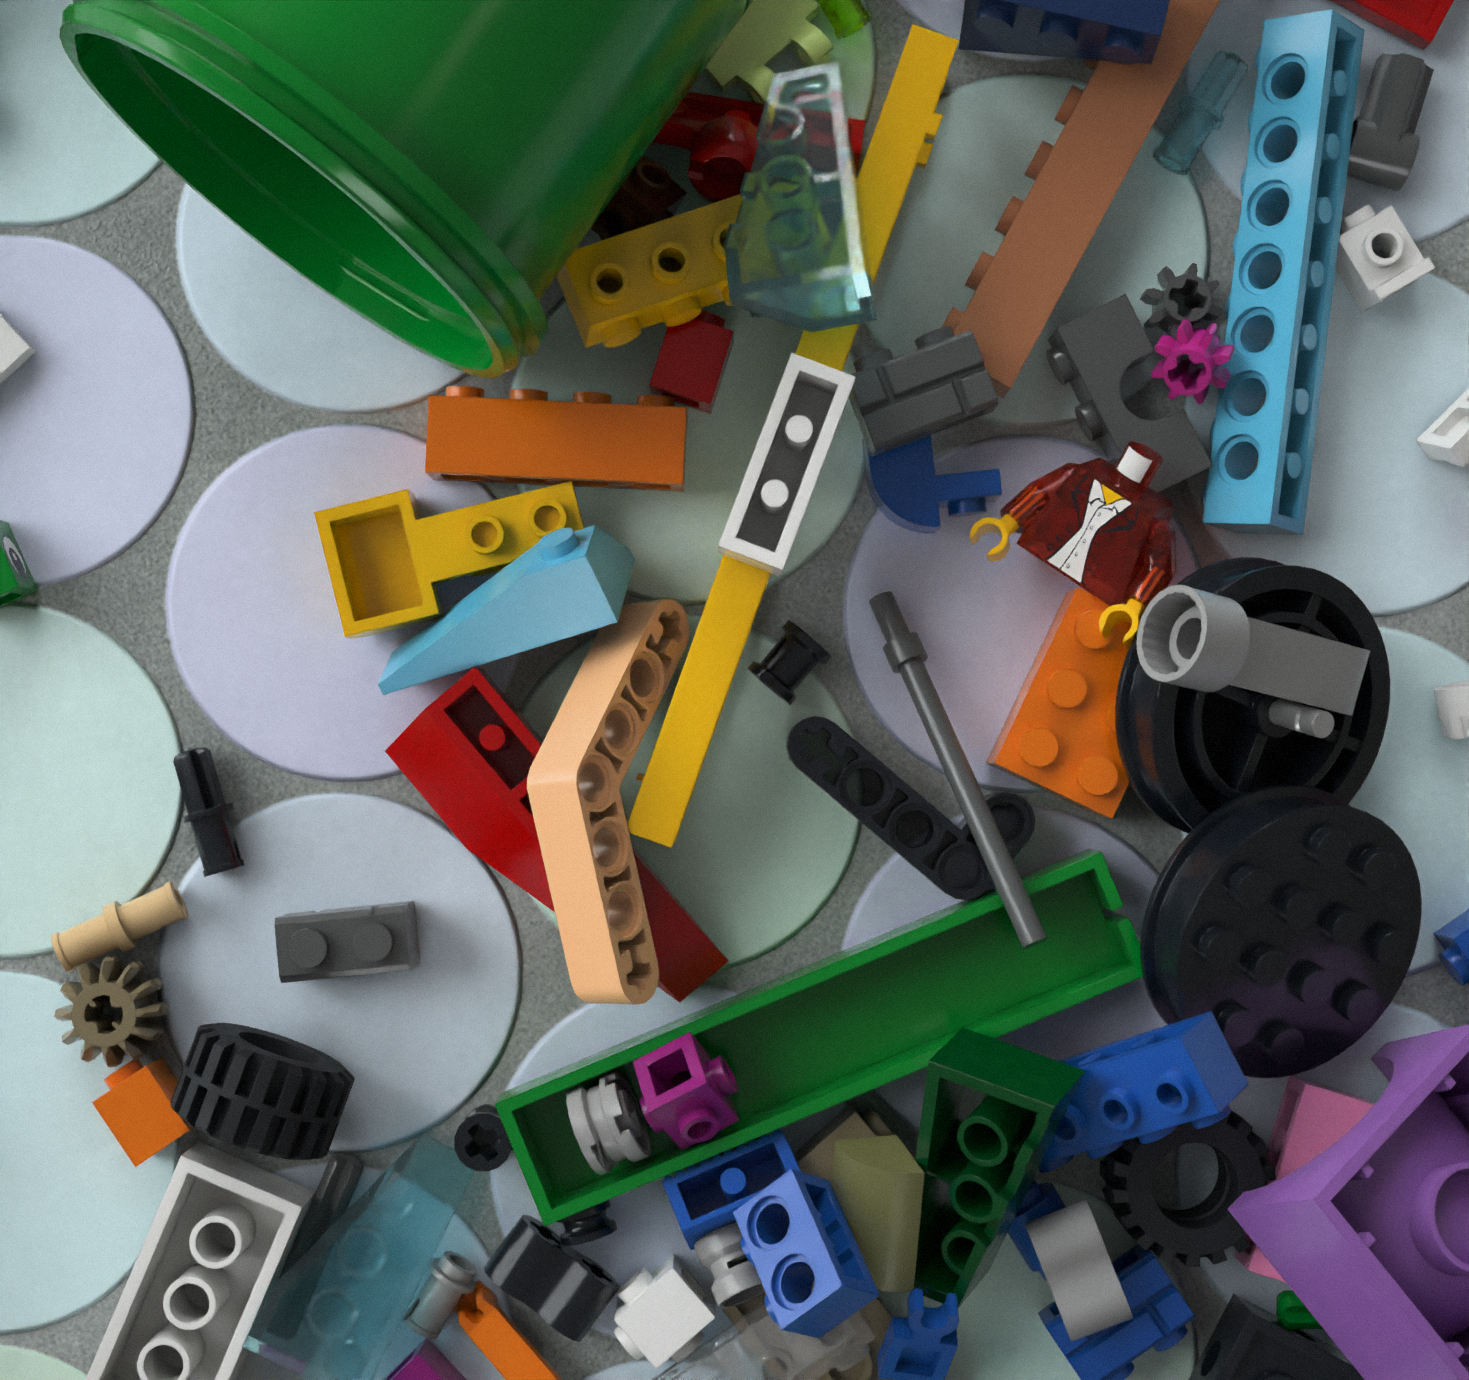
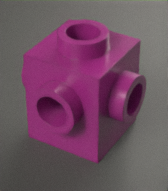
M691 1032L633 1061L643 1094L639 1098V1103L648 1124L656 1133L664 1130L682 1150L695 1143L707 1141L715 1136L718 1131L740 1121L731 1097L732 1094L739 1090L731 1068L722 1056L713 1059Z

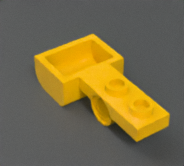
M572 481L421 519L415 496L409 489L314 512L344 636L350 639L381 634L435 620L444 613L437 583L465 576H479L499 572L537 544L545 535L561 528H572L573 531L584 529Z

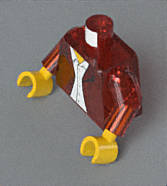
M1129 441L1116 465L1102 458H1096L1082 464L1066 463L1029 483L1000 510L1002 517L1000 520L987 517L977 521L970 531L971 545L979 541L980 537L985 533L995 532L1002 537L1000 543L986 555L988 561H999L1009 551V536L1014 532L1021 534L1016 544L1110 606L1101 614L1099 620V628L1104 639L1108 638L1115 624L1122 621L1132 623L1130 630L1125 634L1122 641L1125 649H1129L1137 634L1140 618L1146 607L1159 592L1169 586L1177 572L1176 533L1170 523L1174 505L1171 501L1148 487L1161 466L1163 458L1150 447L1139 442Z

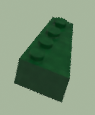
M963 1027L929 1060L915 1158L925 1173L914 1289H923V1296L944 1304L947 1294L955 1293L959 1308L988 1273L1086 1072L1085 1070Z

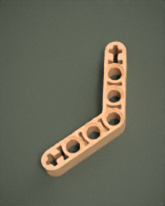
M672 599L623 604L618 622L599 629L530 767L527 777V791L571 985L578 998L587 1003L643 1004L653 997L658 985V961L619 788L689 639L687 614L682 605Z

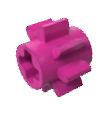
M1183 319L1177 329V340L1171 336L1162 335L1154 347L1156 352L1165 358L1156 363L1151 376L1153 378H1164L1165 383L1170 388L1168 398L1171 400L1179 394L1185 396L1193 395L1196 402L1201 404L1208 394L1209 383L1223 389L1227 385L1232 374L1221 365L1231 359L1235 347L1234 345L1221 344L1220 339L1216 336L1218 326L1216 323H1212L1207 329L1193 328L1188 319ZM1184 354H1188L1190 359L1183 360L1182 357ZM1203 363L1204 366L1203 368H1197L1196 364Z

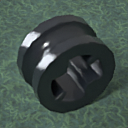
M610 1199L556 1221L561 1222L565 1228L564 1233L560 1235L561 1244L564 1246L583 1244L603 1238L616 1231L615 1220L609 1219L606 1215V1209L611 1206Z

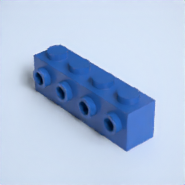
M1209 1011L1059 1060V1062L1085 1070L1086 1072L1038 1170L1040 1173L1050 1172L1068 1163L1074 1158V1155L1086 1152L1090 1159L1102 1157L1118 1149L1124 1144L1125 1140L1138 1137L1141 1144L1152 1143L1173 1132L1177 1125L1190 1121L1195 1129H1200L1215 1124L1231 1113V1108L1228 1104L1249 1084L1212 1012Z

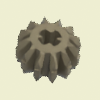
M108 956L103 959L100 969L91 962L78 968L80 982L69 981L62 985L61 993L73 1005L57 1009L54 1017L61 1021L72 1020L74 1029L65 1032L62 1036V1042L69 1045L83 1039L85 1042L81 1050V1060L90 1062L96 1059L102 1052L106 1065L108 1067H116L122 1063L125 1053L133 1060L147 1054L145 1040L157 1041L163 1037L164 1029L151 1017L167 1014L170 1011V1005L164 1001L152 1002L150 994L160 990L163 986V981L157 977L142 984L140 980L144 973V963L136 960L123 970L118 956ZM110 1001L111 1006L116 1008L122 1007L123 1018L116 1021L113 1015H104L103 1004Z

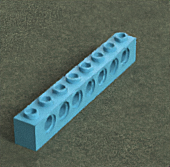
M1333 9L1264 20L1262 41L1256 53V69L1258 74L1254 107L1251 109L1248 117L1250 139L1246 169L1242 174L1240 183L1242 204L1239 229L1233 240L1234 270L1231 293L1225 305L1227 327L1224 345H1234L1235 351L1231 359L1221 365L1228 369L1232 375L1225 388H1219L1216 416L1210 428V442L1212 445L1210 462L1213 466L1209 468L1208 481L1205 483L1202 492L1204 507L1202 523L1234 533L1304 534L1365 31ZM1281 271L1278 280L1275 282L1278 273ZM1274 332L1273 338L1270 344L1267 346L1268 340ZM1266 395L1265 403L1263 407L1259 410L1260 403L1263 397ZM1258 458L1257 467L1255 471L1252 473L1253 464L1255 460Z

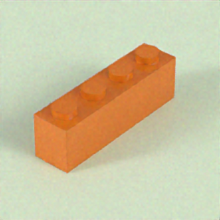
M471 386L446 387V396L429 395L425 473L433 480L551 486L572 481L574 487L684 492L688 416L687 408L676 407L675 398L639 395L637 396L636 405L611 404V395L576 392L573 393V402L548 401V392L542 390L512 389L510 390L509 399L484 398V389Z

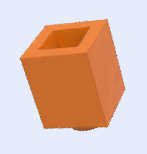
M163 1057L143 1067L139 1059L130 1061L104 1079L110 1090L92 1102L135 1167L194 1128L171 1107L170 1102L178 1079Z

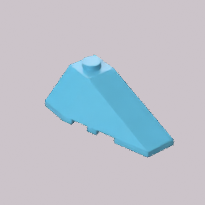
M596 525L578 531H573L572 528H561L545 535L537 544L391 653L378 683L382 694H389L617 623L635 562L631 550Z

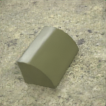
M897 1134L835 1140L831 1187L877 1290L911 1292L914 1289L925 1173Z

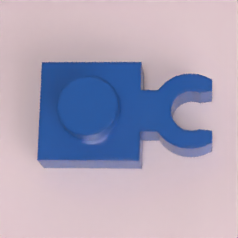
M915 1288L907 1297L908 1318L892 1316L877 1356L878 1378L890 1380H945L958 1347L957 1327L959 1324L957 1295L955 1293H948L944 1304L939 1307L928 1308L924 1306L923 1289Z

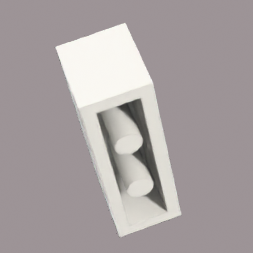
M791 352L718 544V553L781 577L850 396L855 376Z

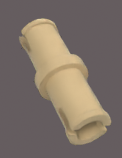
M170 881L165 883L164 886L123 905L118 901H114L103 906V914L66 931L53 934L51 941L59 962L66 971L71 972L76 967L119 948L121 951L126 952L137 947V939L179 920L187 919L189 917L188 910L178 888Z

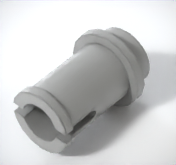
M445 1251L441 1258H433L429 1265L431 1275L410 1308L402 1316L409 1328L425 1338L437 1339L441 1328L462 1295L471 1294L476 1286L473 1280L477 1274L476 1267L465 1257L452 1251Z

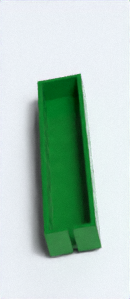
M1088 848L1020 877L1048 938L1034 947L1023 949L996 887L985 891L977 898L958 902L502 1092L495 1106L544 1226L928 1067L929 1060L962 1027L995 1039L1143 977L1140 943L1130 919L1117 913L1105 917L1101 908L1114 911L1124 906L1102 852ZM688 1032L693 1034L713 1059L722 1056L726 1060L739 1088L731 1097L740 1121L718 1131L711 1139L695 1143L682 1150L664 1130L656 1133L645 1118L651 1141V1154L649 1157L636 1162H632L627 1158L619 1161V1166L612 1168L609 1173L604 1175L594 1172L579 1147L569 1119L566 1092L570 1088L579 1085L588 1090L590 1087L599 1084V1079L602 1075L618 1070L628 1080L639 1102V1098L643 1094L633 1061Z

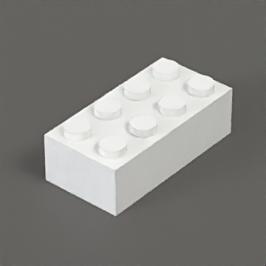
M201 1142L182 1154L85 1380H237L316 1191Z

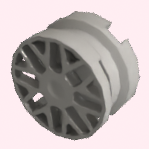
M615 1070L602 1075L599 1079V1084L590 1087L588 1090L578 1085L566 1092L568 1115L574 1135L585 1159L596 1174L604 1175L609 1173L612 1168L619 1166V1161L626 1158L636 1162L649 1157L651 1154V1141L648 1127L637 1097L622 1072Z

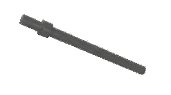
M891 591L880 593L870 599L869 604L887 642L883 647L892 671L894 673H901L1023 949L1034 947L1048 939L925 667L924 662L927 660L928 655L918 633H910Z

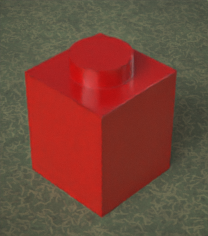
M702 310L700 315L689 322L667 327L649 384L651 395L670 396L675 398V403L711 414L734 344V331L724 328L725 319Z

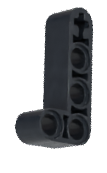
M813 716L801 720L792 727L787 736L786 751L793 765L937 888L955 899L970 900L982 895L993 884L992 877L965 817L956 826L831 720L825 717ZM821 729L825 730L830 736L825 746L838 758L843 757L846 747L856 755L854 759L839 769L832 785L823 778V775L831 771L833 767L822 758L814 757L809 762H806L800 756L805 746L798 738L804 730L810 734H816ZM861 768H868L874 771L881 783L879 796L875 801L867 805L854 803L849 798L846 790L849 776ZM1005 792L986 794L984 798L990 810L996 804L1006 802L1012 805L1017 812L1018 826L1009 837L1003 838L1013 860L1034 832L1036 819L1033 809L1024 798L1017 794ZM910 810L922 812L929 823V833L926 839L915 846L902 844L897 838L895 831L899 817ZM969 852L976 859L978 866L977 875L970 884L963 887H954L946 878V863L955 853Z

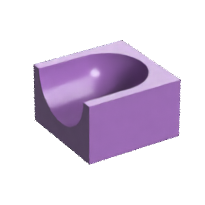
M1469 1024L1385 1043L1371 1060L1390 1083L1369 1112L1344 1136L1317 1157L1279 1180L1263 1187L1243 1192L1227 1209L1364 1380H1469Z

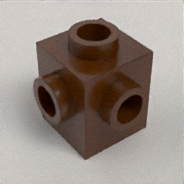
M642 155L591 229L599 235L601 240H605L673 217L687 192L670 178L662 166L649 161Z

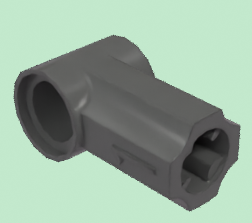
M1382 53L1376 60L1359 117H1356L1353 121L1347 176L1394 191H1399L1403 187L1418 152L1420 138L1414 133L1434 69L1424 63V59L1405 53L1394 55Z

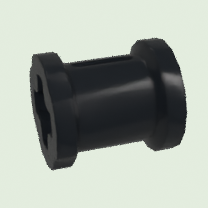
M788 620L783 626L785 635L761 663L753 661L747 669L777 696L791 705L796 699L794 690L817 663L826 664L832 656L800 627Z
M491 1104L475 1107L459 1125L454 1137V1149L458 1159L466 1167L475 1171H491L500 1167L513 1150L496 1106ZM478 1124L485 1131L495 1127L501 1135L495 1143L496 1150L489 1143L482 1144L479 1147L474 1143L473 1138L479 1130Z

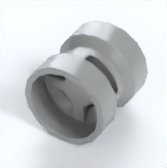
M737 1222L708 1233L694 1244L701 1265L710 1268L714 1278L711 1291L718 1308L732 1307L765 1293L756 1268L749 1262L741 1248L740 1241L743 1236Z

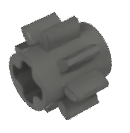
M1192 263L1183 275L1175 277L1170 268L1164 267L1157 274L1158 283L1163 290L1155 288L1146 289L1140 298L1144 303L1152 305V316L1144 323L1145 329L1153 328L1157 325L1166 332V335L1177 340V329L1183 319H1188L1193 328H1205L1200 319L1216 320L1223 313V309L1211 304V293L1216 290L1220 283L1218 280L1206 283L1203 279L1196 276L1198 269L1195 263ZM1177 293L1186 296L1184 300L1185 306L1192 309L1185 317L1177 314L1178 303L1171 300Z

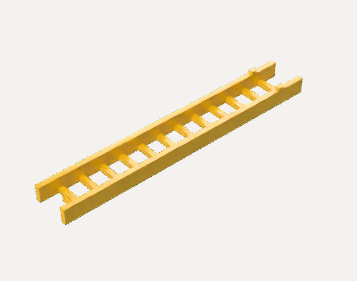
M912 24L795 354L843 372L916 166L925 169L933 144L925 142V139H935L943 117L942 114L936 113L935 110L947 80L948 71L959 40ZM723 555L645 775L641 773L637 775L636 780L642 781L627 823L629 833L672 848L673 843L675 844L768 583L770 572Z

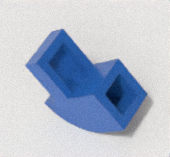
M931 435L873 457L869 453L864 437L862 439L865 473L870 495L879 510L889 520L902 528L919 533H935L941 527L939 507L948 506L950 517L986 513V503L995 502L1002 495L999 469L935 475Z

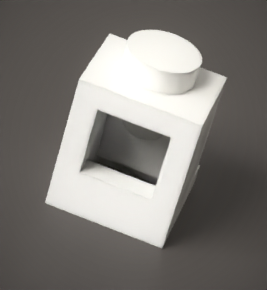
M1368 204L1341 220L1336 270L1362 313L1416 282L1435 268L1429 257L1423 258L1392 205L1375 214L1371 205ZM1373 239L1377 240L1387 258H1380L1373 252Z

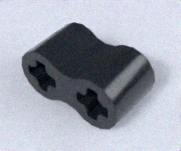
M529 1215L521 1216L484 1266L487 1276L499 1288L533 1309L556 1331L577 1342L582 1341L620 1289L617 1281L604 1268L571 1246L562 1245L560 1237L553 1230Z

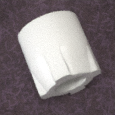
M1469 681L1456 682L1434 688V696L1444 738L1449 737L1453 740L1469 737Z

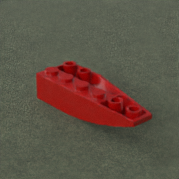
M474 667L427 706L385 752L469 851L554 911L527 791L528 773L544 740L485 670ZM632 846L658 961L659 979L657 987L680 1003L729 960Z

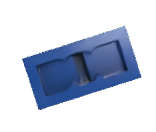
M791 1168L733 1212L743 1236L740 1241L743 1253L757 1270L766 1292L764 1298L766 1309L773 1321L780 1326L781 1330L821 1338L880 1296L829 1180ZM815 1279L814 1288L811 1293L812 1284Z

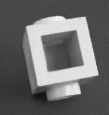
M675 1254L668 1258L653 1273H650L645 1267L640 1269L616 1293L621 1299L616 1305L614 1321L618 1325L614 1329L617 1339L633 1358L640 1360L645 1356L656 1369L670 1357L678 1363L691 1354L705 1337L701 1330L715 1318L716 1301Z

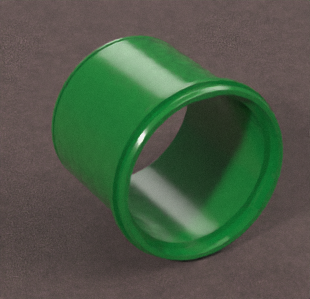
M73 0V4H69L62 13V26L59 37L74 67L111 112L167 167L252 239L332 298L410 347L465 373L483 378H496L505 372L514 370L520 362V357L534 355L548 336V322L539 303L540 298L753 0Z

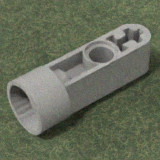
M1185 585L1167 587L1150 601L1141 617L1136 642L1139 662L1146 674L1154 680L1201 692H1215L1227 685H1232L1351 716L1370 651L1247 617L1243 608L1235 600Z

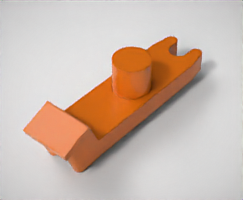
M480 1280L475 1283L476 1286L471 1294L462 1295L453 1309L458 1314L459 1324L506 1380H562L541 1356L538 1349L529 1342L499 1307L497 1296Z

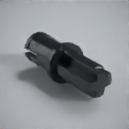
M195 748L179 753L174 757L173 763L188 815L183 816L182 819L184 823H191L204 869V877L244 866V859L241 858L228 811L234 809L233 803H225L211 751L208 748Z

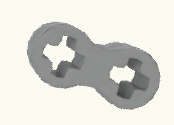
M1086 1200L1024 1223L1071 1342L1133 1319L1129 1304Z

